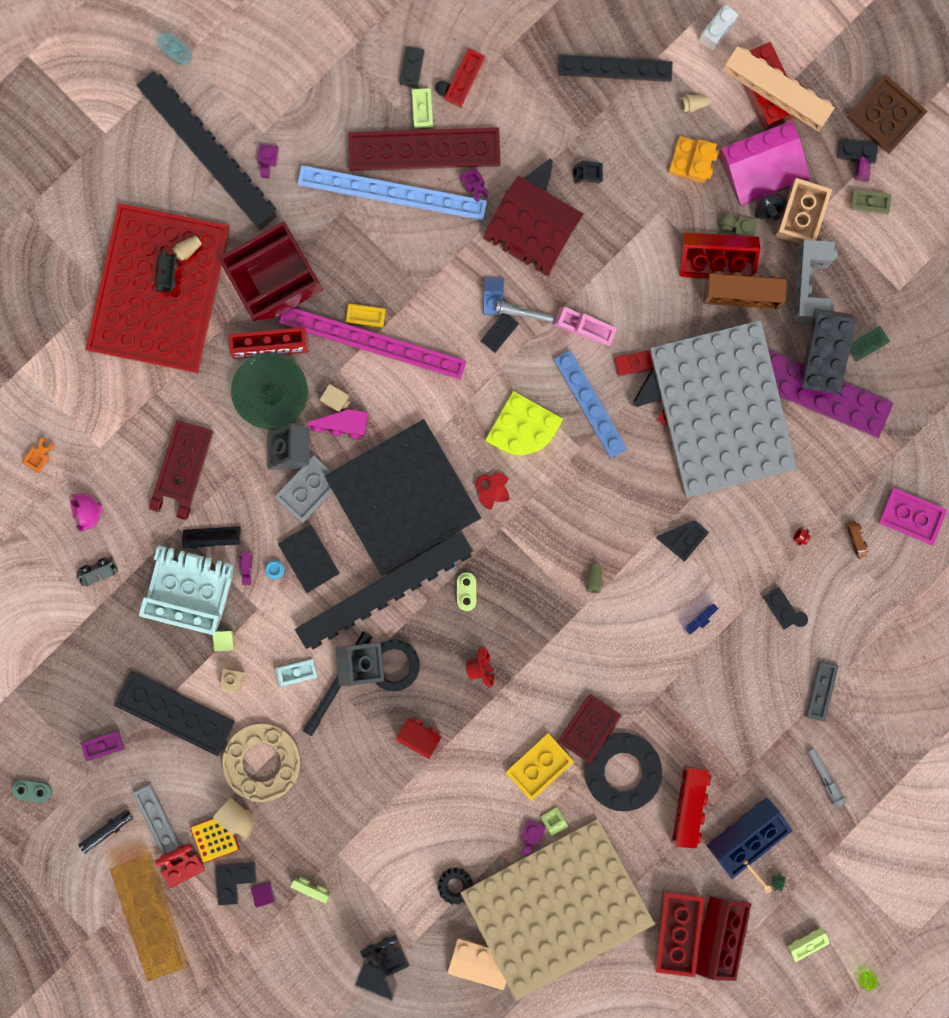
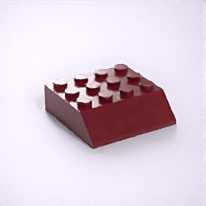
M285 221L218 257L252 321L273 319L324 291Z

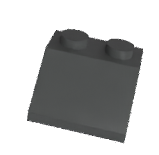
M290 423L269 432L267 469H299L309 465L310 428Z
M380 642L335 647L339 686H353L384 681Z

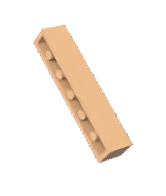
M737 46L724 66L723 71L818 132L835 108L831 102L826 99H820L814 91L803 88L793 78H787L781 70L773 69L767 65L764 59L756 58L744 47L740 48Z

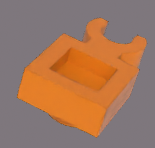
M41 438L38 442V449L32 447L22 461L23 464L39 474L50 459L46 453L52 451L55 446L53 443H50L45 448L44 443L47 440L45 438Z

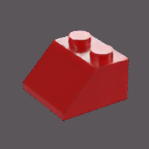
M415 717L412 719L408 718L395 740L425 758L430 759L442 738L439 736L440 732L431 726L429 729L422 726L423 722Z

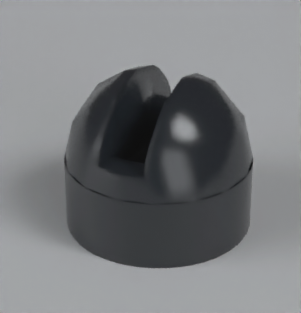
M446 81L437 82L435 85L436 93L445 97L450 83Z

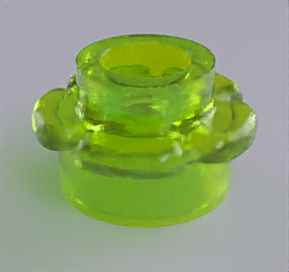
M871 971L863 972L860 975V987L865 988L866 991L875 989L878 985L876 974Z

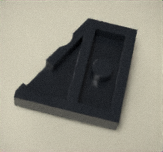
M693 520L657 536L656 539L685 562L709 532Z

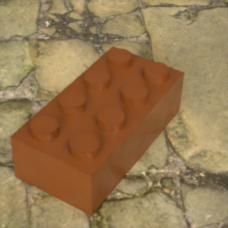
M715 271L713 274H709L705 281L703 304L779 310L786 302L787 279H782L781 276L763 278L759 274H753L751 277L743 276L742 273L724 275V272Z

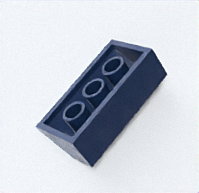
M766 797L718 837L712 839L706 846L730 878L733 879L745 870L747 865L750 866L790 834L792 829L781 812ZM748 860V863L744 865L743 862Z

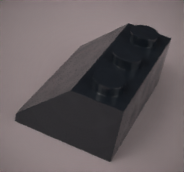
M372 950V952L368 951L354 986L392 1001L397 983L388 961L383 957L382 953Z

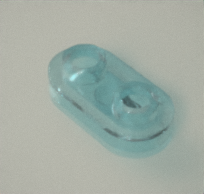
M164 33L159 36L157 45L165 55L179 65H185L191 61L192 53L188 46L170 33ZM166 43H171L169 47H165ZM181 54H186L184 58H180Z

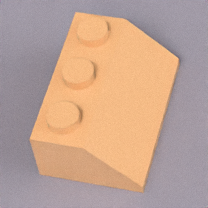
M458 935L447 974L504 990L506 981L487 944Z

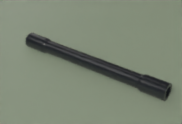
M362 631L355 645L368 644L372 636ZM338 674L302 730L310 736H313L321 723L322 717L341 688L339 686Z

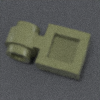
M724 214V217L721 218L720 226L721 230L725 232H732L735 229L734 235L754 236L758 220L739 216L736 222L734 215Z

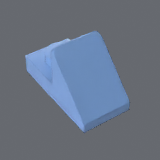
M485 277L484 315H499L494 311L497 300H503V277Z

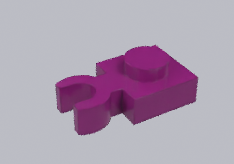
M477 168L459 175V180L467 193L473 191V198L476 202L479 201L478 194H483L485 198H488L485 181Z
M242 552V556H239V568H242V585H251L252 552Z

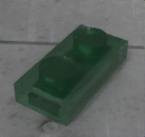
M879 326L852 342L850 353L855 361L858 362L888 344L890 340L882 327Z

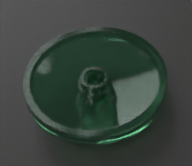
M277 353L259 354L245 361L237 370L231 386L232 401L235 409L246 422L260 429L275 430L293 423L302 414L308 400L307 379L301 368L290 358Z

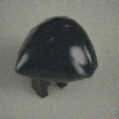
M778 193L763 194L756 204L755 218L767 220L772 217L774 222L781 218L779 213L784 209L787 198Z

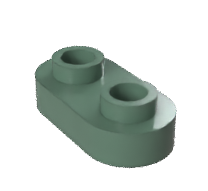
M20 780L13 785L12 793L19 800L43 803L51 798L52 788L47 783ZM20 787L25 789L23 794L19 792ZM40 789L44 792L42 797L38 795Z

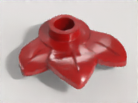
M495 473L491 476L481 475L476 479L475 487L479 492V501L483 507L491 510L495 501L505 502L510 499L509 493L504 487L509 480L507 476L502 473ZM483 481L488 482L489 485L487 488H483L481 486V483Z

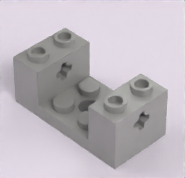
M803 240L797 248L792 323L812 324L815 308L834 311L831 299L808 296H811L812 284H809V277L813 275V268L827 269L836 260L837 248H835V242Z

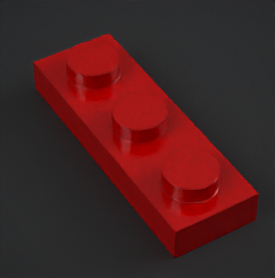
M470 48L467 49L444 97L445 101L462 108L485 60V55Z

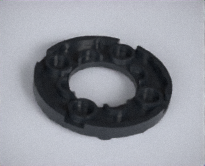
M617 733L609 735L591 764L585 763V780L589 791L600 804L612 810L632 811L643 807L653 799L661 785L662 764L656 750L646 740L634 734ZM616 754H631L641 763L643 770L642 778L639 784L632 790L618 791L612 788L606 781L604 775L605 766L608 760Z

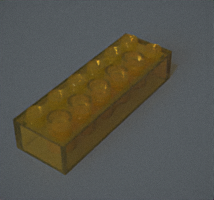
M149 853L110 868L147 982L185 969L188 962L152 854Z

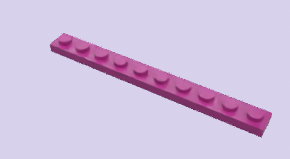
M295 308L284 312L279 321V324L289 328L305 327L309 334L459 380L462 378L466 365L465 360Z

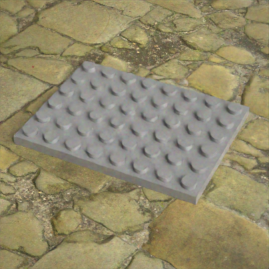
M761 320L649 348L686 498L797 469Z

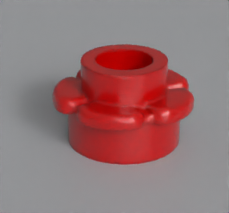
M799 528L793 536V541L798 546L806 545L811 537L809 530Z

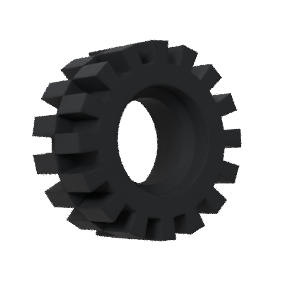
M454 867L453 869H447V871L442 873L438 881L440 897L446 903L449 902L452 905L464 903L461 892L473 886L472 878L462 868ZM451 879H459L462 882L463 889L459 893L449 891L448 882Z

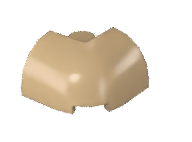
M232 798L213 816L232 835L235 833L241 835L240 839L242 841H246L254 830L255 821L253 814L249 809L245 810Z

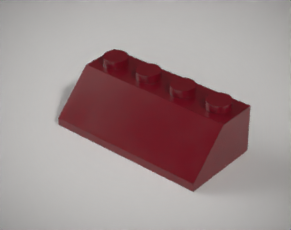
M710 896L707 904L706 919L703 924L702 938L699 944L700 948L696 967L697 975L711 980H737L751 903L725 897Z

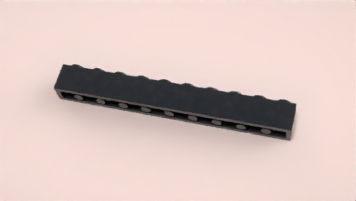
M152 71L136 85L140 92L259 231L277 217L275 213L276 207L270 200L266 202L263 199L264 193L258 186L254 188L250 182L252 180L246 172L242 174L238 168L240 166L235 159L232 158L230 160L226 154L228 152L223 145L220 144L218 146L214 140L216 138L211 131L208 130L206 132L202 126L204 124L199 117H193L190 114L191 108L186 102L181 103L178 100L180 96L174 88L169 89L166 86L168 82L162 74L157 75Z
M463 531L294 630L306 649L311 647L314 650L322 645L321 641L328 638L331 640L339 635L337 631L345 628V630H348L356 625L354 621L361 618L363 621L372 615L371 611L377 608L379 611L389 605L387 602L394 598L395 601L405 596V591L409 589L414 591L421 587L422 584L420 582L426 579L428 581L435 579L439 576L437 572L443 569L447 572L455 567L454 563L460 559L462 562L472 557L470 553L474 550Z

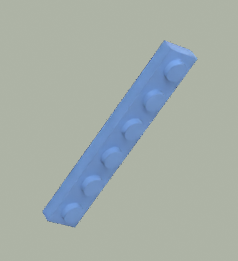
M571 350L555 358L556 366L609 458L611 459L627 450Z

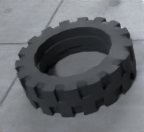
M388 640L381 643V653L383 654L392 649L401 650L410 660V670L407 676L400 681L392 682L384 678V681L375 683L387 691H400L409 687L416 680L420 670V660L417 652L408 643L401 640Z

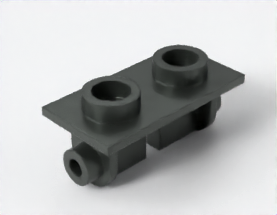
M160 252L157 260V269L163 270V273H156L154 285L156 291H163V293L173 291L176 283L174 274L178 266L176 253L168 255L166 252Z
M104 557L99 559L94 565H84L79 568L76 579H79L81 586L85 585L87 587L99 581L97 574H100L103 580L115 575L118 569L115 564L112 565L113 557Z

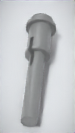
M502 299L500 301L497 300L495 303L494 311L499 315L501 313L514 317L520 315L554 323L555 320L554 315L520 308V305L507 303Z
M814 748L808 750L809 756L826 785L824 788L832 800L831 804L836 808L844 805L846 797L842 796L836 782H832Z

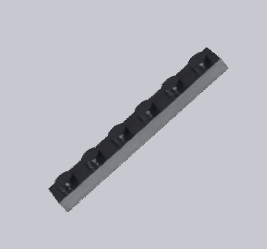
M560 55L559 75L671 82L673 61Z

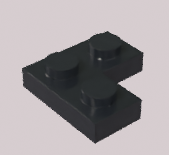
M255 862L215 866L218 906L238 904L237 884L257 882Z

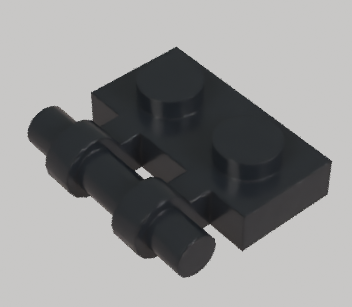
M397 935L390 938L387 936L383 938V941L375 945L370 944L366 949L360 951L362 957L365 958L368 951L372 952V950L379 952L386 948L388 954L383 955V957L387 959L393 974L410 966L402 947L396 950L393 948V945L399 942Z

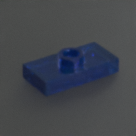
M710 604L684 628V631L691 635L697 628H704L710 622L708 618L718 610V607L715 604Z

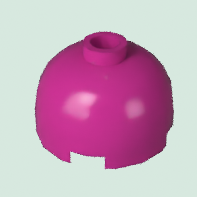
M71 494L70 496L73 499L70 500L72 516L79 523V525H76L77 531L81 532L92 529L98 524L100 514L103 513L101 502L97 503L95 497L91 494Z

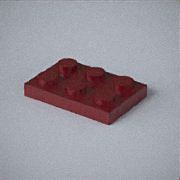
M589 694L557 742L591 764L622 715L592 694Z

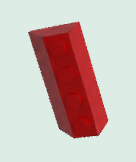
M683 232L680 277L708 278L709 274H713L715 271L724 272V275L742 273L743 276L747 277L757 274L761 250L759 236Z
M684 766L671 841L675 847L697 849V844H701L702 833L699 832L700 825H703L705 821V813L702 812L703 806L707 805L708 802L706 788L711 784V775L707 769Z

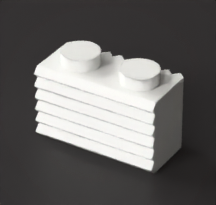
M724 4L701 33L699 41L712 51L715 50L736 23L738 13Z

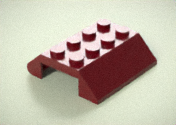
M518 175L504 195L485 231L483 239L490 243L494 238V246H497L501 240L505 241L503 251L507 252L511 248L509 254L522 262L527 257L525 262L527 265L531 264L533 259L537 260L538 263L535 270L540 271L541 267H543L541 273L549 277L556 265L555 262L584 213Z

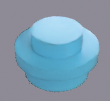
M272 560L267 563L265 573L271 579H279L284 574V566L280 561Z

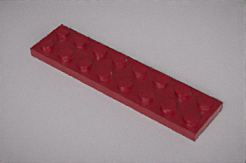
M499 127L348 132L350 171L500 166Z

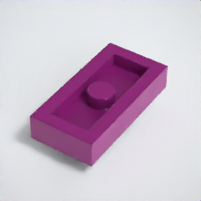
M119 731L81 743L86 761L125 749Z

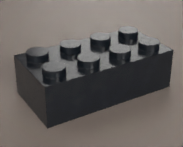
M815 308L799 382L803 389L841 394L857 320L854 314Z

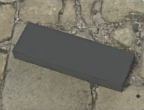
M823 661L818 662L805 717L823 722L826 721L839 665Z

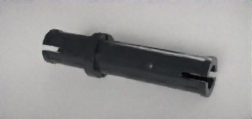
M125 809L114 819H109L106 825L78 844L79 848L83 847L81 851L86 854L111 834L119 832L122 826L133 820V816H129L131 813Z

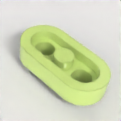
M462 573L457 579V604L463 611H470L476 606V579L471 573ZM466 578L470 580L468 586L463 584V580ZM464 598L470 599L469 605L463 603Z

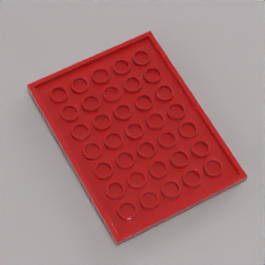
M118 203L85 350L198 374L222 268L218 257L225 254L230 226ZM197 236L202 245L187 260L180 261L176 257L178 266L174 274L176 283L173 291L168 293L156 291L154 286L156 273H163V270L157 269V260L160 252H166L168 255L174 254L172 249L175 247V244Z

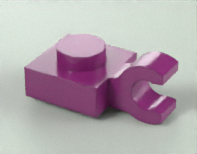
M259 145L257 163L262 165L260 170L261 178L269 179L271 166H277L279 146Z
M527 819L521 838L526 840L521 852L522 854L529 856L533 843L540 844L545 826Z

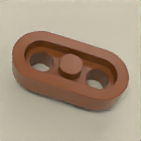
M855 520L847 522V532L856 557L858 559L867 557L869 548L866 541L863 542L861 536L863 530L860 523H856Z

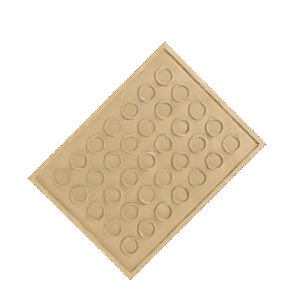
M598 819L461 892L516 1001L655 925Z

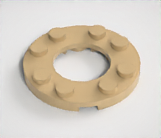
M254 724L243 728L230 739L223 754V773L229 786L239 796L254 802L272 801L288 792L296 782L301 766L300 752L294 739L283 729L271 724ZM261 743L275 748L281 760L280 770L277 775L271 780L264 782L255 781L250 778L243 766V759L247 750L253 745Z

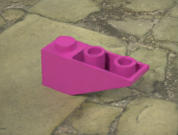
M348 409L307 422V426L313 432L322 433L323 430L330 431L331 435L341 436V433L348 434L349 438L360 440V437H365L369 414Z

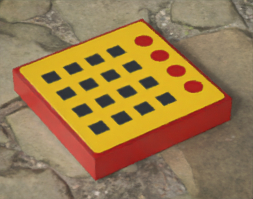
M214 818L190 826L202 864L240 850L235 834L232 835Z

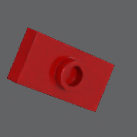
M649 350L614 358L618 376L648 371L653 368Z

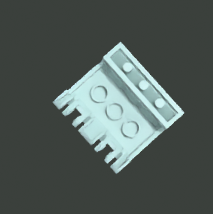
M158 545L154 560L157 561L147 598H143L139 616L215 635L223 616L232 582L234 564L225 562L223 567V561L218 560L215 571L210 570L211 558L206 557L204 563V556L189 552L185 555L186 552L181 551L177 562L173 561V548H169L167 552V547Z

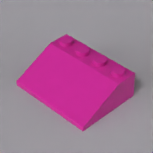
M793 121L725 146L719 153L740 206L759 199L765 193H774L790 187L795 178L804 181L810 179L800 138Z

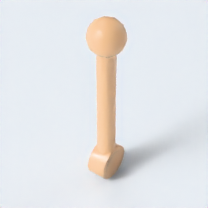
M745 860L743 864H747L748 860ZM747 865V868L764 887V891L770 893L772 891L771 886L766 885L756 871Z

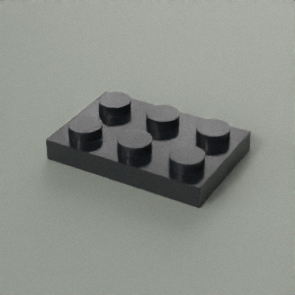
M311 524L278 543L306 593L311 592L340 574Z

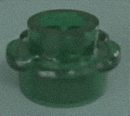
M778 873L777 876L774 875L772 878L771 886L774 887L775 892L776 890L782 892L786 876H782L781 873Z

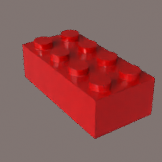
M771 41L750 50L751 55L764 59L767 65L773 69L781 70L783 75L787 77ZM743 84L764 130L795 118Z
M663 890L654 961L656 973L687 977L696 976L704 897L702 895Z

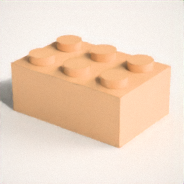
M795 178L791 184L775 237L799 245L803 240L816 241L832 189Z

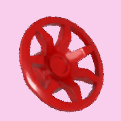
M481 646L478 649V659L467 661L466 670L470 680L482 678L484 684L491 688L494 685L495 679L494 673L492 675L488 673L494 672L492 667L487 666L491 657L488 650Z

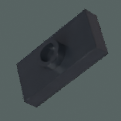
M502 314L480 342L493 353H496L519 323L509 315Z

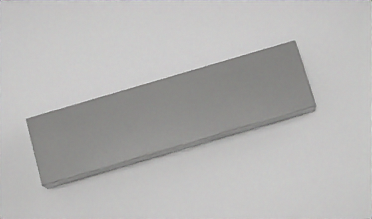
M151 783L133 792L132 794L161 853L168 854L176 850V847L180 846V842Z

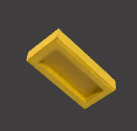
M348 304L346 323L384 328L386 309Z

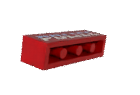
M305 327L229 334V352L233 359L309 353L308 334Z

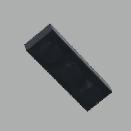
M241 526L185 529L182 535V547L240 545Z

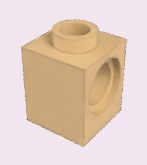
M330 384L320 398L322 404L337 413L347 410L351 404L349 395Z
M223 669L220 688L237 692L242 691L245 672Z

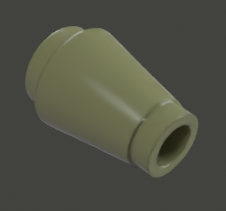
M590 564L584 584L586 587L585 591L601 593L603 588L602 565Z

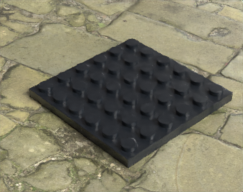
M425 419L324 475L381 576L482 519Z

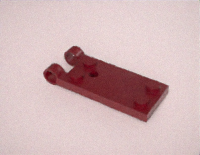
M176 420L150 501L149 510L160 512L165 496L181 501L176 517L182 520L188 519L194 494L214 434L213 430ZM177 477L182 478V482L180 484L175 483V479Z

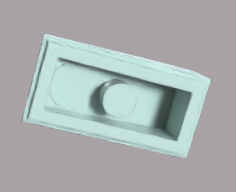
M313 659L274 669L278 687L317 678Z

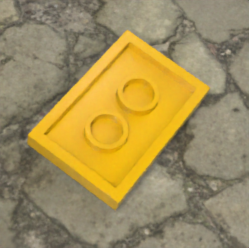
M547 733L505 773L532 801L572 765L574 761Z

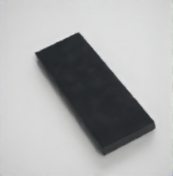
M134 671L130 672L114 704L115 707L216 756H219L235 723V720Z

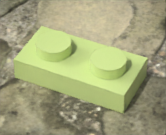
M431 88L412 89L414 129L433 127Z
M295 878L292 882L291 888L325 904L330 897L327 888L320 885L315 887L306 878Z
M823 928L812 931L800 940H795L788 948L794 961L797 962L830 943Z

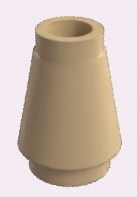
M684 95L679 100L680 109L683 113L686 112L688 114L709 105L708 96Z
M193 236L175 244L172 251L174 254H177V258L180 261L187 260L202 244L197 236Z

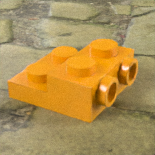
M679 136L669 174L705 184L707 178L711 179L714 168L710 166L712 160L716 161L718 156L717 144L701 139L696 141Z

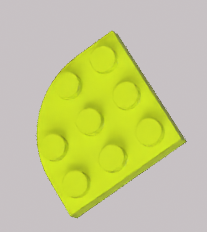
M513 391L485 441L512 455L531 454L541 450L552 440L563 419Z

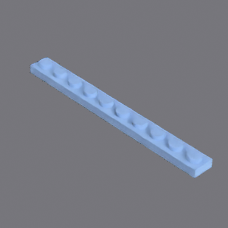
M302 165L298 180V186L482 221L484 220L487 205L486 200L479 199L476 202L471 197Z

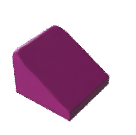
M861 157L856 163L855 180L868 182L870 179L871 163L865 157Z
M270 882L251 888L255 908L276 901Z

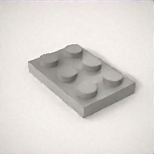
M313 456L309 460V465L302 467L275 498L301 523H304L333 492L324 475L331 471Z

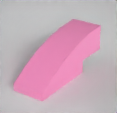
M565 306L559 307L553 323L554 326L607 346L611 345L617 329Z

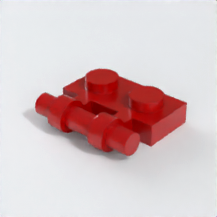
M191 843L184 846L180 845L176 847V850L168 854L164 853L154 861L157 867L166 866L161 869V874L169 888L205 871V867L196 852L188 855V852L193 850ZM178 857L182 858L181 860L175 863L172 862V860Z

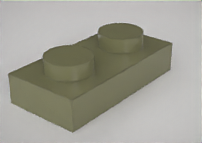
M854 189L852 191L850 210L888 215L891 194Z

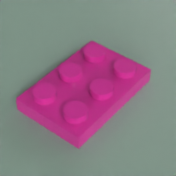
M892 488L878 524L932 546L947 509Z

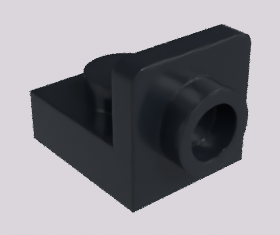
M581 161L574 165L572 172L574 184L581 182H603V163Z

